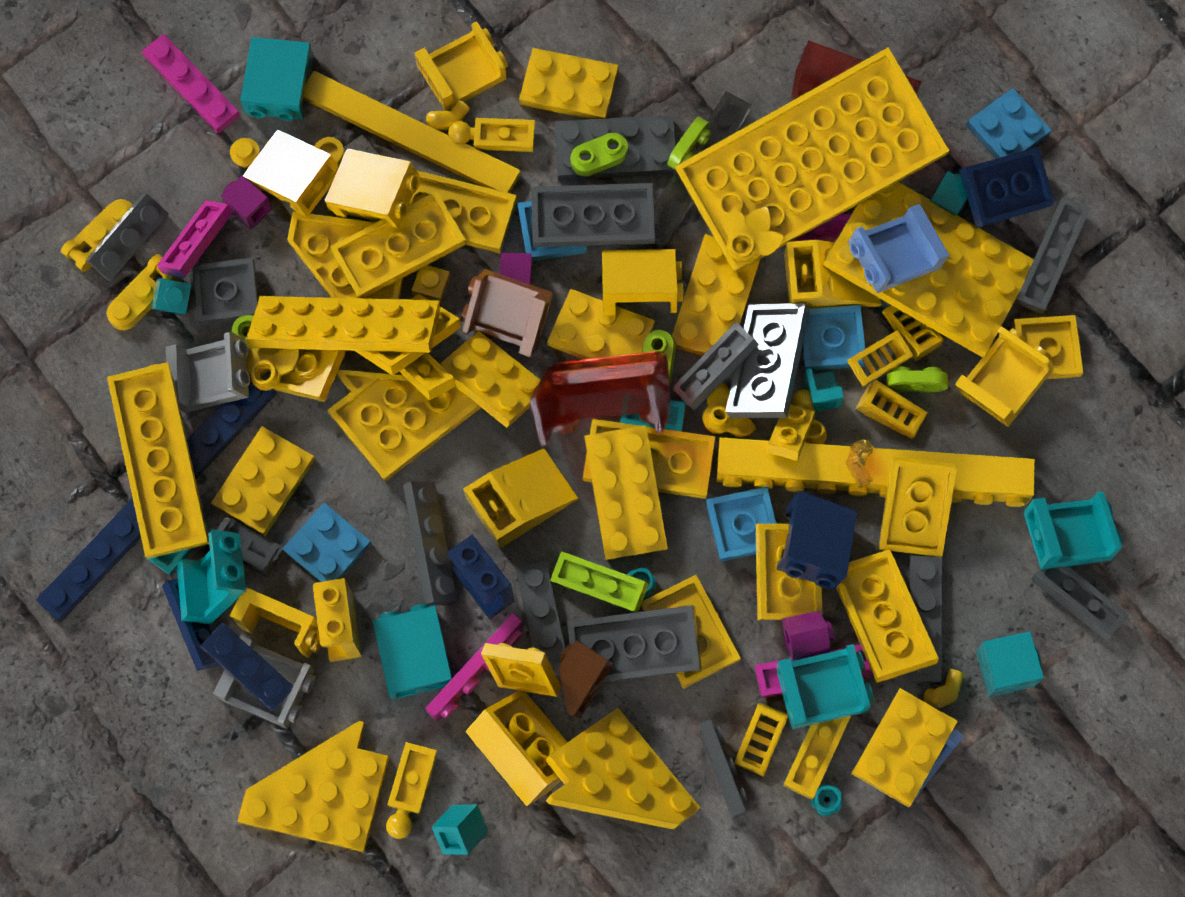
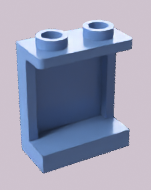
M920 204L910 207L903 217L866 231L862 226L856 228L848 241L852 255L858 258L864 269L866 280L869 284L873 285L877 293L937 271L949 257L947 250Z

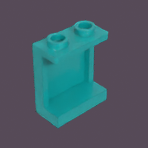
M251 37L240 99L246 114L254 118H264L265 116L278 117L284 121L303 119L302 100L308 66L312 67L314 57L309 42Z
M1104 491L1097 492L1088 500L1048 505L1045 498L1033 499L1023 512L1040 570L1111 561L1122 548V536L1119 530H1116L1112 518L1113 509L1111 503L1107 501Z
M213 529L208 534L210 551L200 561L181 559L176 564L181 621L211 625L246 591L239 533Z
M419 604L411 607L410 612L398 614L397 611H390L379 615L380 619L373 620L387 690L391 700L441 689L452 680L436 606L429 607L426 604Z
M854 644L847 645L842 650L795 661H791L789 658L777 662L776 671L792 730L865 713L869 710L870 702L874 701L870 683H864L861 671L865 670L864 659L860 651H855Z

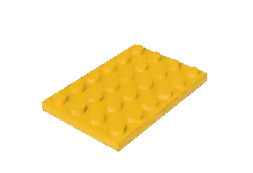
M900 182L859 203L822 265L983 358L1020 292L1034 259L982 229L976 228L975 225L963 218L956 217L952 213L930 202V199ZM920 204L947 250L949 257L939 270L877 293L873 285L869 284L866 280L864 269L858 258L852 255L848 241L856 228L862 226L865 231L903 217L910 207Z

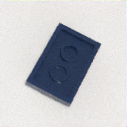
M1039 147L959 170L976 228L1056 205Z

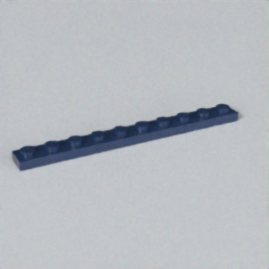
M250 377L248 398L221 404L187 440L195 479L208 468L275 397L276 394L273 389L267 391L258 389L253 385ZM133 498L36 599L60 623L140 540L141 535Z

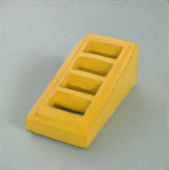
M892 305L882 311L894 331L898 330L914 355L915 361L942 346L944 339L934 329L916 319L904 327L902 322L908 320L911 316L905 313L897 318L894 313L900 310ZM920 326L922 330L913 335L909 333V331ZM926 335L928 339L918 344L916 340Z
M896 330L851 357L847 362L864 387L906 362L914 355L899 331ZM886 344H888V346L890 347L891 351L896 357V360L892 359L891 355L885 347ZM876 350H880L888 365H884ZM869 354L872 356L875 363L879 367L878 371L875 370L874 366L867 357ZM861 359L871 374L868 377L858 363Z
M878 380L873 381L867 386L855 408L865 416L911 439L917 434L928 413ZM875 395L880 397L876 405L871 403ZM886 401H888L891 404L888 410L885 412L882 409ZM899 407L902 411L896 419L893 415ZM911 413L914 416L907 426L904 424V421L908 414Z
M758 703L734 764L764 777L788 719V714ZM761 715L778 721L777 727L760 721ZM756 727L774 734L772 740L755 733ZM751 739L769 746L767 752L749 745ZM746 751L763 758L762 764L744 757Z

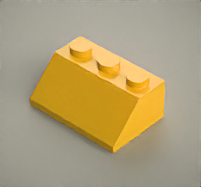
M517 691L486 708L465 731L526 806L546 795L561 782L560 778L545 760L550 754L565 745L567 741L525 691Z

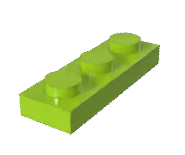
M562 551L550 579L551 582L635 613L639 612L649 583Z

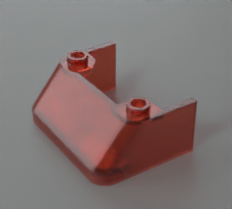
M653 351L568 361L548 367L530 398L540 445H546L553 432L558 434L573 432L583 419L639 413L640 420L647 421V424L655 425L656 433L663 432L670 415L669 368L666 353Z

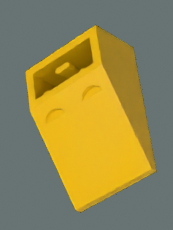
M807 240L786 243L784 260L789 303H806L809 309L861 305V308L881 306L880 298L822 265L835 242Z
M544 448L495 469L463 488L466 500L499 549L578 500V497Z

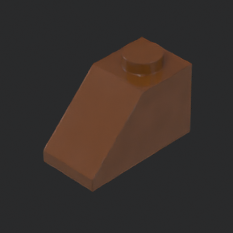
M575 640L573 645L569 644L561 654L560 660L562 663L559 666V673L567 711L570 715L581 718L615 663L584 643Z

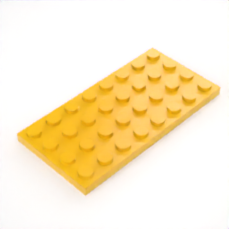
M888 47L675 166V170L732 271L736 273L764 256L755 255L746 262L735 261L729 256L727 252L729 237L724 230V221L732 208L739 210L744 216L753 210L763 207L768 208L771 219L769 231H774L784 236L783 242L780 245L782 247L787 242L797 239L949 154V149ZM740 242L736 246L739 252H744L748 248V245L744 242Z

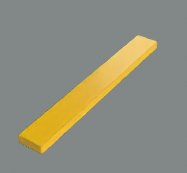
M313 71L305 84L304 101L477 185L510 193L521 175V170L465 143H454L450 140L449 135L316 71Z

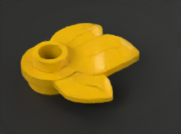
M763 207L753 210L746 216L739 210L732 208L727 214L724 221V230L729 237L727 252L733 260L746 262L755 255L768 256L780 247L784 236L780 233L769 231L771 219L768 208ZM744 242L748 245V248L744 252H739L736 249L737 244Z
M248 347L247 371L255 387L264 391L271 390L279 384L283 375L290 373L295 368L299 359V349H253ZM266 372H271L270 378L263 380V375Z
M721 383L707 397L708 407L705 409L702 417L705 428L713 434H721L727 431L736 437L752 434L756 431V426L749 418H730L727 415L726 408L730 388L726 383ZM714 415L720 416L722 420L717 419Z

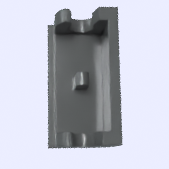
M228 517L224 518L217 529L239 533L243 565L266 578L269 577L283 554L282 545L269 540Z

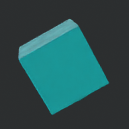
M1031 631L983 641L976 650L988 697L1036 687L1044 678L1041 670L1040 655L1034 645Z

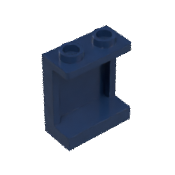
M799 491L787 505L786 516L791 517L784 555L777 563L776 569L785 572L792 578H802L814 582L821 588L835 589L847 577L858 511Z
M473 534L448 551V557L455 565L451 568L452 572L489 620L515 602L511 583Z

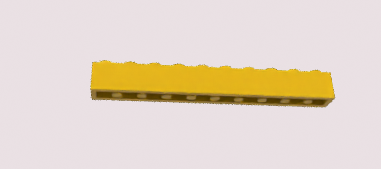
M735 438L719 439L716 482L723 483L724 486L731 488L741 487L742 484L754 485L757 489L767 487L768 490L772 489L773 486L785 487L787 491L791 492L804 491V488L817 489V492L822 494H833L836 490L848 491V494L852 496L880 493V497L886 498L892 456L956 464L957 472L951 503L968 499L974 500V503L980 505H989L993 501L1006 502V505L1010 507H1021L1025 503L1028 504L1034 496L1035 459L805 443L798 461L768 454L769 441Z

